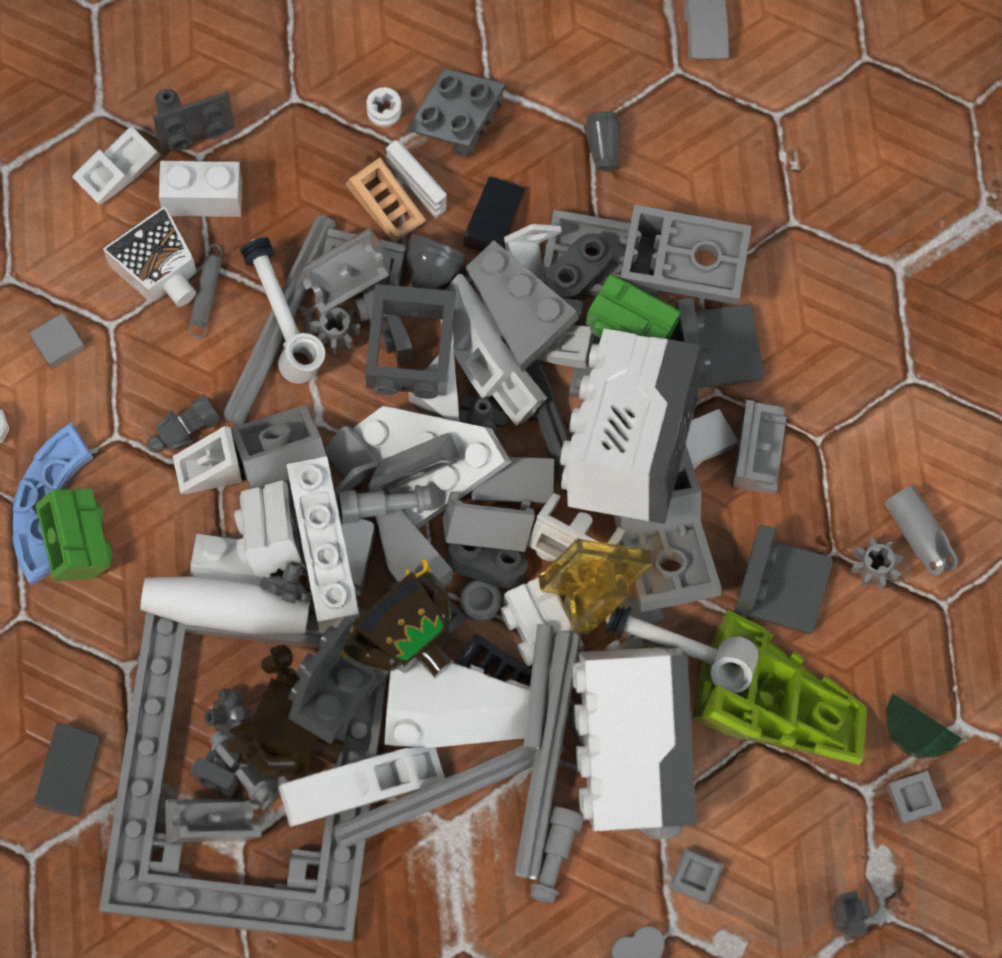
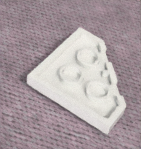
M382 406L353 427L354 432L380 462L387 457L445 433L452 435L459 456L458 462L393 489H388L390 494L414 492L415 485L429 487L431 510L418 514L416 508L401 509L417 529L446 509L450 492H458L459 499H461L511 463L492 428L387 406Z

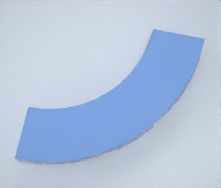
M71 422L57 431L37 451L33 462L27 469L23 479L20 480L12 510V537L18 562L30 586L51 574L35 504L53 490H64L73 475L83 465L93 459L92 453Z

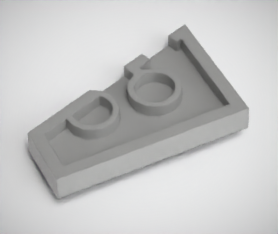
M495 241L488 245L466 266L473 284L494 318L506 344L510 347L522 372L579 319L578 313L573 307Z

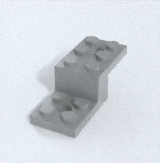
M634 205L631 223L559 210L553 211L551 225L561 226L562 233L548 239L540 278L543 283L546 281L548 269L578 238L592 233L603 236L610 243L612 256L607 270L582 295L597 297L609 275L613 274L656 298L659 291L738 305L752 226ZM590 248L595 252L596 255L599 254V251L596 248ZM708 250L715 255L717 261L713 265L703 266L696 261L694 255L698 251ZM567 274L559 277V280L563 283H569L573 280Z
M685 445L665 524L613 515L616 528L619 527L625 531L621 539V546L641 612L721 596L720 581L700 521L701 490L687 445ZM673 560L680 563L682 567L677 571L669 572L662 569L660 565L665 561Z

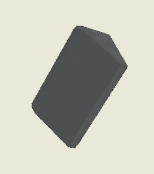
M445 433L383 459L378 464L371 479L372 486L393 489L458 462L459 456L452 435Z
M56 723L34 800L38 808L79 817L100 742V736L65 724Z

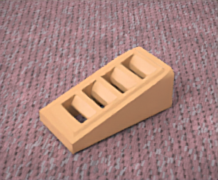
M381 157L352 176L345 184L353 196L394 243L426 221ZM377 177L381 183L368 191L364 185ZM387 189L391 195L377 203L374 197ZM397 201L400 207L386 216L383 209ZM406 212L411 218L395 228L392 221Z

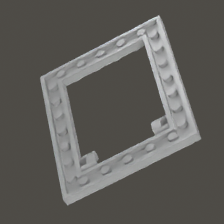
M310 603L305 634L253 635L190 626L146 612L99 912L103 914L353 943L366 839L341 848L336 842L333 829L338 824L369 812L371 804L326 817L321 852L292 849L287 885L275 884V888L191 879L192 874L180 873V857L184 843H166V834L156 833L187 633L318 648L319 641L324 633L320 634L314 604ZM358 609L359 617L367 610ZM387 678L365 698L337 736V739L344 741L345 744L337 764L333 765V769L377 756ZM154 847L164 849L162 862L152 861ZM307 865L319 867L317 881L305 879Z

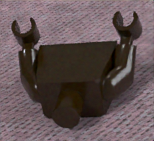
M280 644L271 648L270 653L272 655L263 658L261 667L268 674L277 673L276 679L271 678L251 723L245 721L230 728L231 734L235 737L227 741V750L233 754L239 753L237 762L252 766L264 778L302 777L305 775L312 757L336 765L344 747V741L335 739L330 744L288 719L293 701L289 700V695L300 677L296 675V671L293 668H288L293 662V655L289 647Z

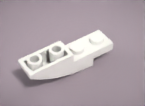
M459 274L445 289L456 291L451 343L454 355L482 399L492 395L516 426L525 423L547 397L526 370L521 371L514 355L503 342L504 338L500 333L499 327L483 300L466 278Z
M412 747L279 785L278 788L289 825L292 827L414 792L441 781L445 777L435 747Z

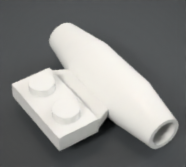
M197 534L190 567V574L192 576L145 577L140 610L190 626L253 635L305 634L310 601L296 600L295 603H290L282 600V594L278 596L260 587L262 577H269L270 574L258 577L254 574L249 562L242 563L237 549L238 539Z

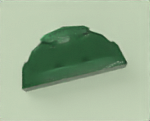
M894 694L890 696L885 709L886 726L890 733L891 741L903 753L918 759L936 758L950 753L962 740V738Z

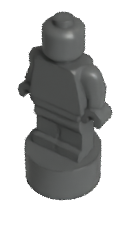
M203 394L191 402L193 406L179 416L174 415L173 410L169 411L168 415L156 426L160 436L154 435L147 440L148 445L146 446L148 449L157 453L165 447L164 444L172 451L186 445H192L193 441L190 440L189 435L204 426L209 429L220 422L221 418L207 396Z

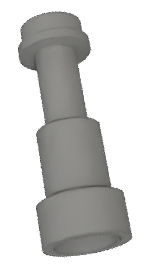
M415 485L414 492L387 495L384 494V491L356 494L355 490L337 493L341 524L358 523L359 518L386 515V511L416 508L418 514L431 510L428 486L420 487V485Z
M561 807L552 808L548 823L551 828L543 852L546 854V859L538 884L532 883L530 889H532L530 898L543 903L554 904L555 898L559 895V892L554 890L562 861L568 859L575 834L580 833L584 821L583 815Z

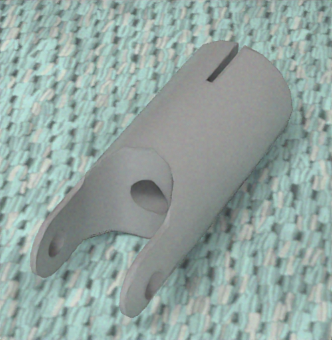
M915 485L901 490L884 503L916 556L923 562L930 574L939 575L944 571V568L953 570L958 566V557L951 547L949 539ZM948 557L952 558L951 564L947 560ZM933 562L937 564L936 569L932 567Z

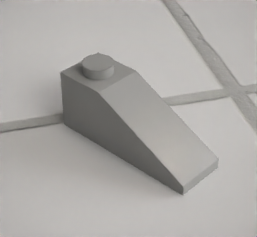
M371 482L368 484L369 492L384 491L382 488L372 486ZM401 509L386 511V515L374 516L388 578L391 582L388 585L389 590L407 576L405 573L407 568L414 574L421 572L423 567L420 560L422 559L427 560L432 573L444 587L452 581L453 569Z

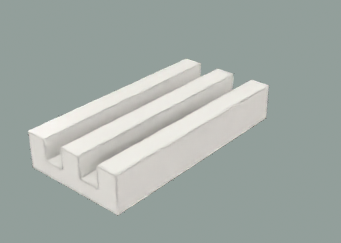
M395 140L386 147V158L388 159L386 164L434 218H438L446 211L447 194L399 141Z

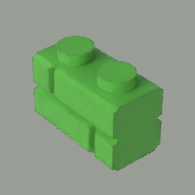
M610 274L589 308L586 324L591 326L590 331L600 339L603 329L628 332L644 337L670 339L678 326L682 311Z
M70 489L53 490L35 504L54 581L93 579L111 566L112 547L109 541L104 539L101 526L103 510L101 505L95 501L92 489H75L73 491Z

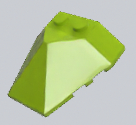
M728 609L710 647L718 649L720 644L730 637H743L751 641L757 648L759 655L753 678L747 689L739 693H733L719 685L716 686L711 679L712 665L702 662L693 718L700 721L706 727L716 729L730 737L859 765L864 759L867 707L826 675L820 680L804 668L801 664L805 659L795 651L790 657L771 642L774 635L764 627ZM728 662L730 665L734 667H741L736 663Z

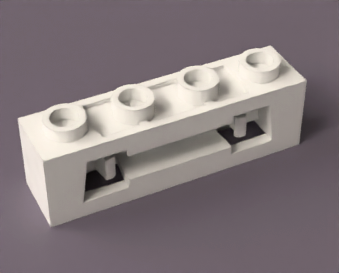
M327 456L286 464L320 634L325 633L329 626L337 628L345 616L353 620V622L359 618Z

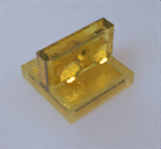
M577 538L539 576L540 592L569 596L574 633L588 635L628 597L629 586L652 565L650 550Z

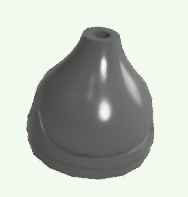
M412 234L406 251V266L412 280V287L438 289L450 283L458 275L461 266L463 267L467 255L431 239Z

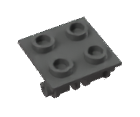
M444 68L407 130L408 132L455 144L453 151L465 158L468 153H474L475 145L480 139L478 135L486 133L487 129L485 126H489L492 123L493 115L502 106L503 100L501 98L504 95L503 91L506 85Z
M164 89L156 95L155 102L158 114L153 116L161 152L167 150L179 151L187 148L191 142L204 138H219L225 135L228 130L235 128L228 91L185 106L181 105L179 96L174 90Z

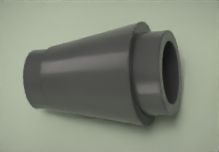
M604 111L588 115L586 117L587 124L583 128L595 163V169L597 171H611L619 168L618 160L622 122L618 121L617 113Z

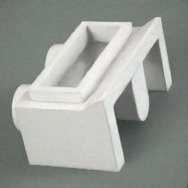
M553 493L537 515V520L527 546L536 550L537 555L541 559L546 561L555 560L571 569L573 575L578 579L592 580L598 584L610 566L625 531L618 527L605 546L586 535L593 521L589 514L579 513L570 526L551 516L561 497Z

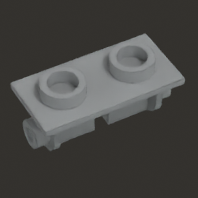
M238 720L235 725L241 723L242 721ZM223 730L216 732L210 738V742L213 744L211 750L218 754L229 767H233L232 773L236 774L237 779L248 791L251 800H256L261 809L265 811L280 794L278 786L288 783L290 780L286 776L264 778L252 766L237 762L239 753L233 754L227 750V741L235 736L230 731L227 734Z

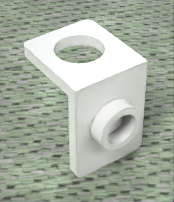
M528 225L504 237L506 251L540 279L543 267L539 243L562 233L561 226Z

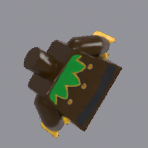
M420 560L423 570L419 573L414 574L407 568L405 570L407 576L352 623V631L356 636L349 632L341 657H351L363 665L388 672L399 669L403 673L408 672L420 662L434 678L442 674L452 664V659L439 646L449 635L448 624L452 618L448 591L432 573L427 560Z

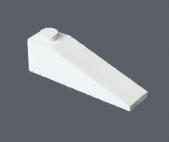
M420 662L406 673L401 672L399 669L391 671L385 745L434 748L525 738L530 687L513 680L504 682L484 674V669L474 665L466 668L453 662L436 678Z

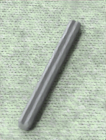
M323 215L316 217L282 288L293 318L307 291L303 283L305 273L303 266L323 254L328 229L336 230L335 221ZM273 309L223 412L224 419L233 425L240 426L244 424L284 339Z
M558 631L556 634L546 691L540 750H536L515 867V875L522 878L537 879L540 874L573 686L572 663H577L581 640L580 635L574 632Z
M563 743L561 753L565 750ZM522 745L338 824L333 829L336 842L341 848L348 847L533 767L536 750L526 749Z

